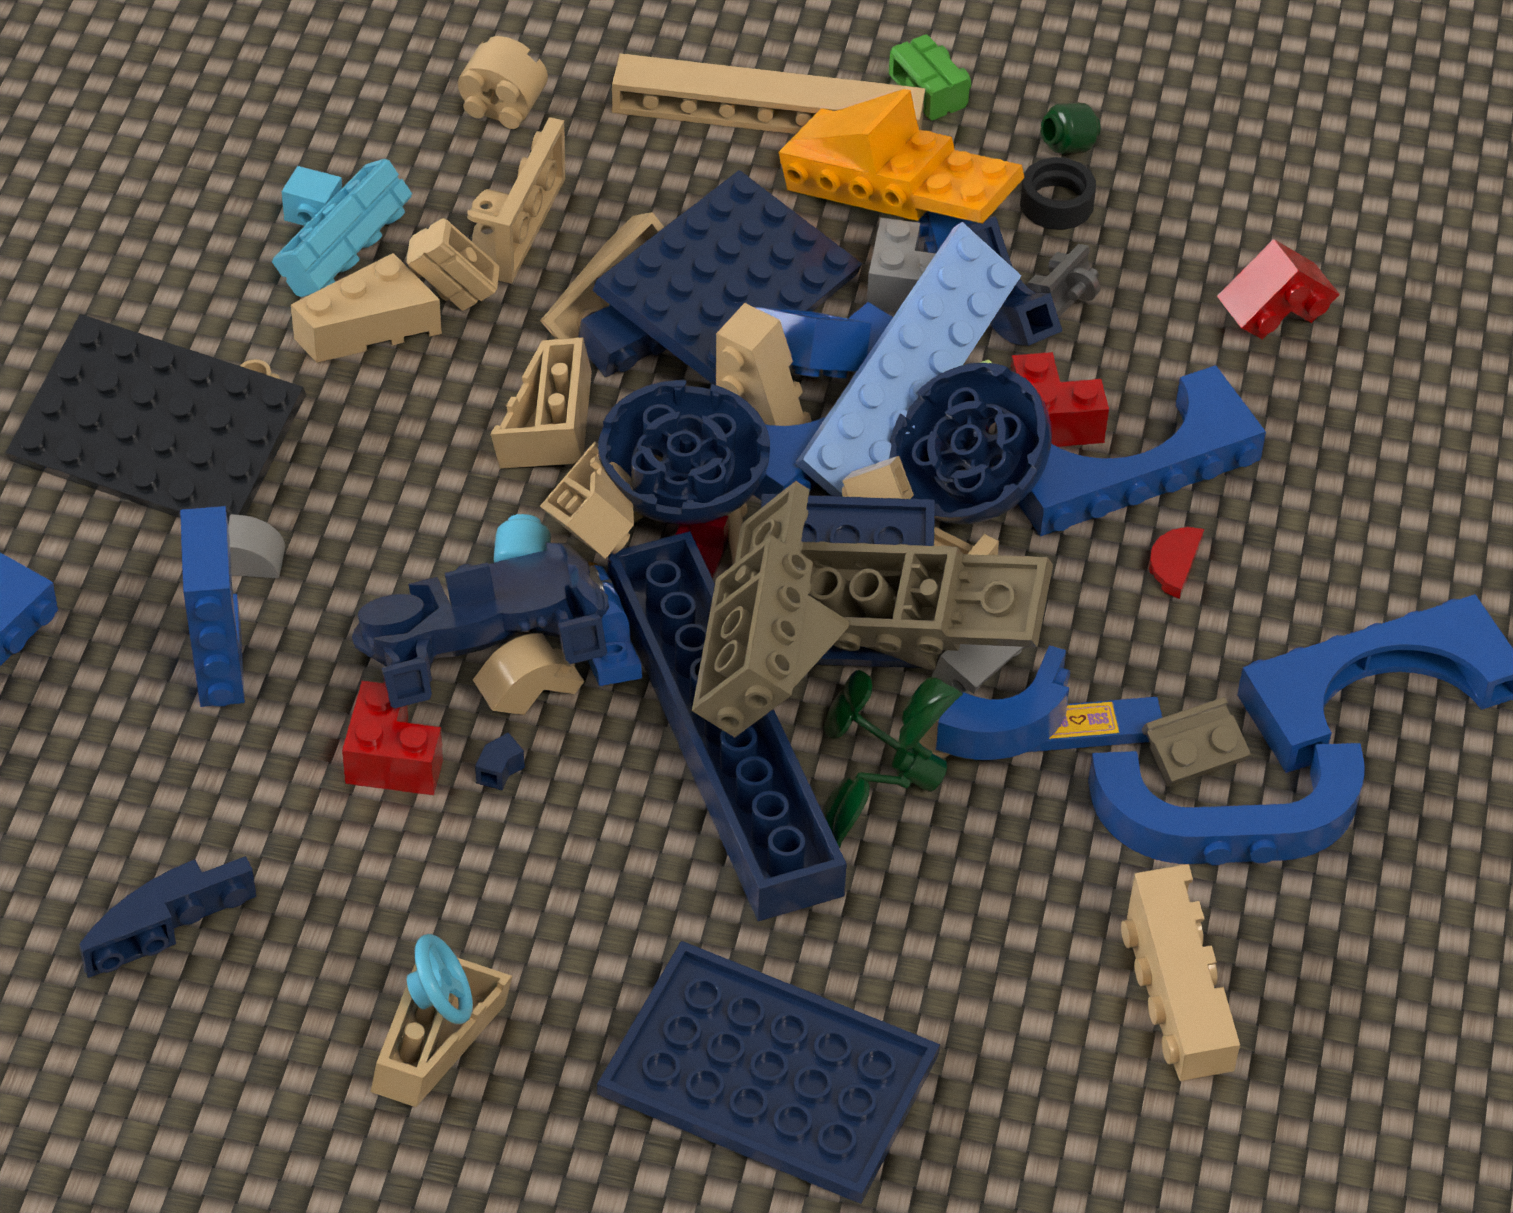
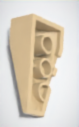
M652 212L632 216L602 246L540 320L555 339L578 338L581 319L610 305L592 291L595 282L664 228Z

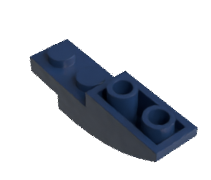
M247 857L239 858L205 872L201 871L194 859L163 873L127 895L91 928L79 944L87 978L100 973L112 972L121 965L141 957L156 955L165 948L176 944L174 928L196 923L205 916L226 908L238 907L247 900L255 898L256 890L253 869Z

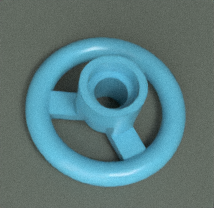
M432 934L421 936L416 942L414 953L417 971L407 975V986L412 999L423 1010L434 1006L446 1020L453 1024L467 1022L472 1014L473 1000L469 982L459 960L451 948L439 937ZM450 993L458 997V1009L448 1001Z

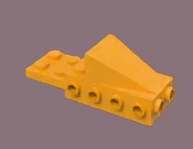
M908 89L895 91L837 111L821 108L779 151L787 190L916 221L927 211L983 224L1024 179L1021 164L971 154L966 151H958L954 149L951 136L919 130L911 90Z

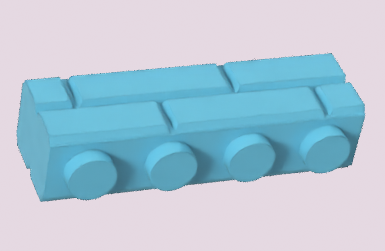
M381 159L365 164L273 258L272 263L279 273L287 278L286 282L296 296L304 297L336 282L334 277L339 272L347 271L359 261L360 258L357 253L362 248L372 246L382 237L383 234L380 229L385 224H391L403 216L405 210L402 206L412 197V192L403 179L398 178L399 174L389 160Z

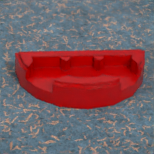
M1194 527L1172 529L1161 535L1152 546L1149 571L1162 584L1161 589L1165 593L1180 599L1201 545L1204 529Z

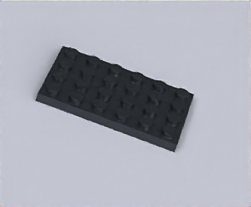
M79 314L5 453L10 461L180 518V510L226 506L229 525L231 514L246 516L306 397V392L303 386Z

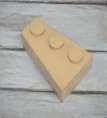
M394 253L291 304L294 339L317 363L367 351L366 345L390 340L392 345L404 343L405 336L428 332L429 337L442 334L440 299Z

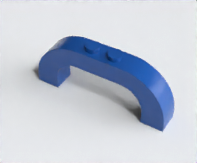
M1360 743L1317 744L1310 768L1313 792L1299 801L1287 804L1179 807L1166 803L1151 793L1144 784L1137 751L1092 753L1088 784L1093 807L1105 828L1125 846L1144 856L1177 864L1268 863L1270 861L1293 860L1316 854L1335 843L1346 832L1356 813L1364 780L1365 765Z

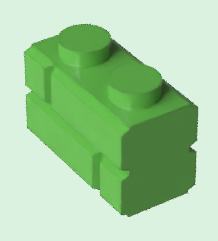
M925 34L912 39L911 43L904 42L892 47L889 60V75L898 85L925 88L923 113L931 121L945 116L947 112L953 113L966 107L969 89L971 88L970 76L966 69L958 68L951 61L949 52L943 45L938 46Z

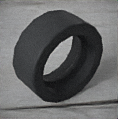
M1059 157L1041 159L1030 165L1024 173L1020 207L1024 215L1039 226L1056 230L1075 228L1086 222L1093 212L1096 180L1092 172L1080 162ZM1060 186L1073 190L1079 196L1067 201H1057L1043 197L1037 191L1044 187Z

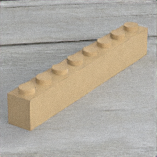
M620 53L612 82V113L797 134L821 108L837 111L895 91L908 89L911 90L918 128L921 130L925 88Z

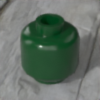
M1079 102L1062 103L1052 106L1041 122L1043 141L1052 151L1058 154L1084 153L1089 151L1096 143L1101 130L1099 118L1088 104Z

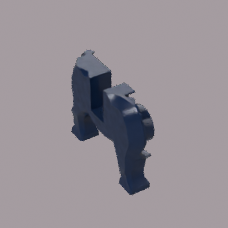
M546 542L547 550L491 564H488V562L478 565L463 564L454 571L446 572L445 578L450 602L438 577L409 583L410 595L395 594L380 597L365 604L359 610V624L354 629L352 635L354 646L357 650L386 666L382 668L389 702L393 708L426 701L431 698L430 682L432 677L430 668L435 658L456 657L485 650L509 639L518 632L543 633V635L560 638L563 655L569 664L605 656L607 648L602 618L609 609L608 595L590 578L588 562L568 543Z

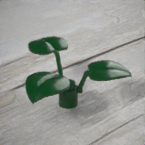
M856 670L849 676L843 687L844 690L836 696L827 712L824 721L825 734L832 739H838L846 733L854 720L858 725L896 750L892 760V767L897 770L898 776L860 772L855 776L854 780L845 777L838 783L828 797L822 812L839 848L866 805L870 790L869 782L895 784L905 789L910 786V783H913L927 792L934 791L940 785L946 774L947 762L922 746L919 741L944 712L963 695L960 690L938 678L931 677L922 682L904 708L902 714L904 725L899 731L898 742L867 721L859 713L872 694V680L870 676L861 670Z

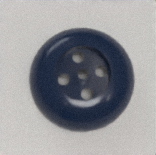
M970 363L947 370L931 379L916 392L919 397L907 411L906 417L900 413L890 439L891 450L889 459L896 456L900 457L914 494L911 499L935 500L934 519L940 522L960 525L975 524L994 519L1019 504L1035 487L1049 459L1052 428L1050 416L1041 395L1026 378L1000 364ZM993 423H996L998 433L990 435L989 428ZM1002 458L996 466L992 467L996 460Z
M673 380L651 384L625 396L606 415L598 441V457L614 484L633 503V510L649 519L668 524L694 525L707 523L727 516L739 509L754 495L761 485L768 468L770 456V438L767 427L759 413L746 400L732 391L711 384V389L686 386L687 380ZM654 455L660 456L662 460L658 461ZM611 462L618 464L631 477L633 490L616 472L613 465L610 464Z

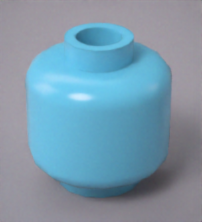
M517 514L509 517L508 521L499 525L496 531L494 563L547 550L546 542L551 543L549 529L542 524L539 518L532 515Z

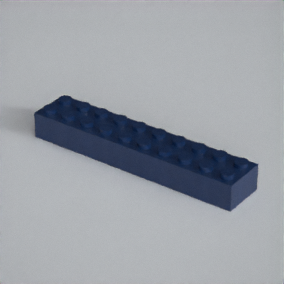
M691 532L624 548L616 554L610 553L608 555V575L617 591L629 621L630 637L757 921L844 897L847 863L775 710L773 709L736 737H733L692 711L715 583Z

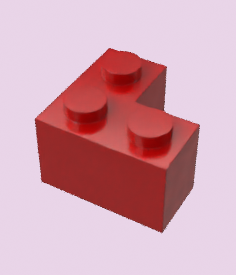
M1273 239L1217 297L1242 329L1263 340L1269 333L1278 328L1281 321L1290 312L1312 323L1329 309L1330 304L1340 294L1314 262Z
M1053 352L1012 355L1010 370L1026 378L1041 395L1047 407L1051 421V443L1053 445L1063 447L1105 443L1109 406L1101 379L1060 382Z
M361 681L342 749L345 784L434 796L443 763L441 727L408 723L407 705L398 708L391 707L385 683Z

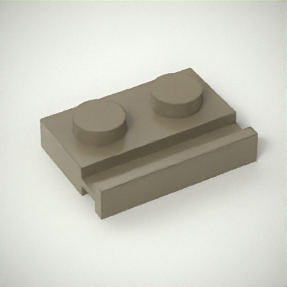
M1225 697L1148 722L1141 729L1150 741L1151 746L1149 748L1167 787L1246 761L1250 757V750L1234 715L1229 713L1226 706L1228 702Z

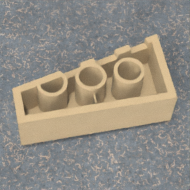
M1189 864L1135 873L1127 920L1121 922L1124 944L1126 948H1133L1136 957L1134 967L1138 984L1146 986L1150 996L1148 998V1010L1151 1021L1154 1025L1160 1024L1163 1033L1162 1050L1167 1064H1174L1179 1081L1233 1072L1240 1048L1224 987L1214 988L1217 984V961L1213 947L1202 946L1203 930L1201 922H1203L1204 916L1200 902H1190L1187 893L1189 883L1193 881Z

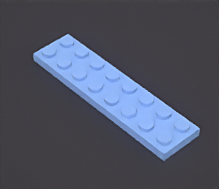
M963 222L956 225L795 464L831 496L843 497L842 487L844 484L842 480L852 471L889 459L892 445L890 439L900 413L906 417L907 411L919 397L916 392L927 382L947 370L964 364L1021 275Z

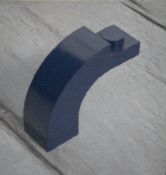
M989 216L983 224L973 222L966 225L1013 267L996 216ZM1021 279L1018 280L990 323L1000 336L1016 345L1029 346L1062 332L1051 293L1034 292Z

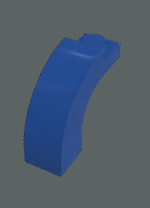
M1049 645L1034 681L1026 690L1018 695L1005 699H985L963 693L944 712L938 721L936 750L968 759L997 760L1026 753L1048 740L1057 731L1066 717L1069 687L1067 685L1070 677V670L1064 668L1066 650Z

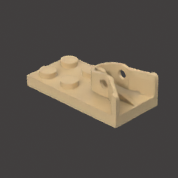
M549 117L542 132L537 131L535 133L531 153L528 158H522L518 169V178L509 194L486 189L473 201L471 210H468V219L477 223L474 226L472 242L500 266L498 281L512 284L565 181L564 120ZM488 204V208L482 209L481 205ZM491 229L493 232L490 234H484L482 233V230Z

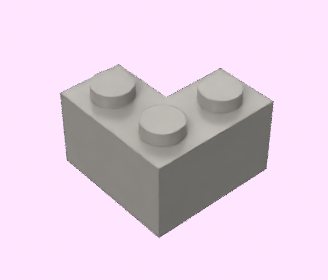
M880 218L868 275L867 302L881 310L898 311L936 254L918 251L920 223Z

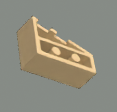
M744 303L716 333V385L730 390L746 400L755 408L767 425L791 426L812 422L810 414L803 412L798 397L803 393L800 382H793L789 370L793 360L780 320Z
M583 337L541 341L522 376L523 385L517 396H511L506 405L508 411L501 425H495L490 434L500 469L576 464L583 456L592 375Z
M595 441L540 505L543 510L577 539L605 559L610 553L616 554L625 546L630 538L628 532L634 526L633 503L627 499L606 473L599 460L598 443ZM611 462L610 464L613 465L616 472L633 490L631 477L618 464Z
M457 958L466 974L473 1000L471 1017L463 1024L449 1022L434 1006L425 1010L419 1008L412 999L406 985L376 1063L371 1092L417 1107L505 1006L512 975ZM416 964L414 965L412 972L417 971ZM450 993L448 1001L458 1009V997Z

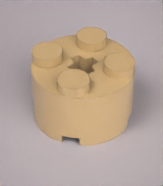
M503 36L490 37L488 42L479 44L459 76L458 89L465 101L463 104L464 110L474 118L486 116L499 120L502 125L509 129L518 128L547 84L548 74L545 65L540 59L536 63L527 54L530 49L524 44Z

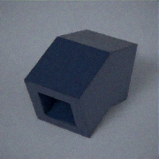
M509 732L484 746L475 765L476 784L503 791L508 777L525 768L524 750Z

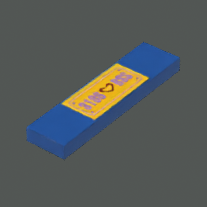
M1158 697L1067 704L1066 717L1057 731L1044 743L1028 752L1150 742L1147 735H1144L1141 729L1146 723L1162 718Z

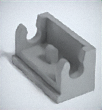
M960 644L959 651L947 650L940 656L932 678H938L963 693L970 694L969 690L974 694L984 682L1009 660L1019 655L1022 649L1026 647Z

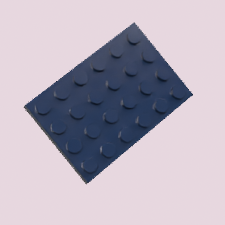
M738 170L599 277L592 291L711 384L716 385V333L744 303L754 308L765 307L814 311L858 274L862 263L754 180Z
M681 941L598 1081L597 1095L862 1204L939 1056L940 1044Z

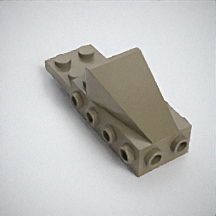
M797 481L793 482L741 524L734 565L716 578L692 711L733 737L739 735L792 696L793 688L849 627L847 619L809 596L812 588L810 578L813 562L801 554L803 542L801 541L803 526L808 517V510L806 508L809 489Z
M803 542L801 554L813 562L810 578L812 588L809 596L849 621L848 629L833 644L840 649L856 651L862 646L925 669L935 670L938 654H941L942 650L959 651L960 644L1038 647L1053 564L1048 557L963 554L958 547L945 545L917 546L907 544Z

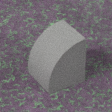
M231 514L228 525L231 575L279 578L285 551V542L281 534L270 524L260 519Z

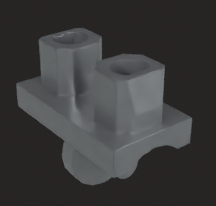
M1078 244L1069 254L1057 252L1049 262L1050 274L1047 277L1035 275L1028 282V288L1034 292L1051 293L1058 318L1077 299L1091 301L1100 292V284L1097 279L1099 273L1094 268H1091L1088 262L1090 252L1088 245Z

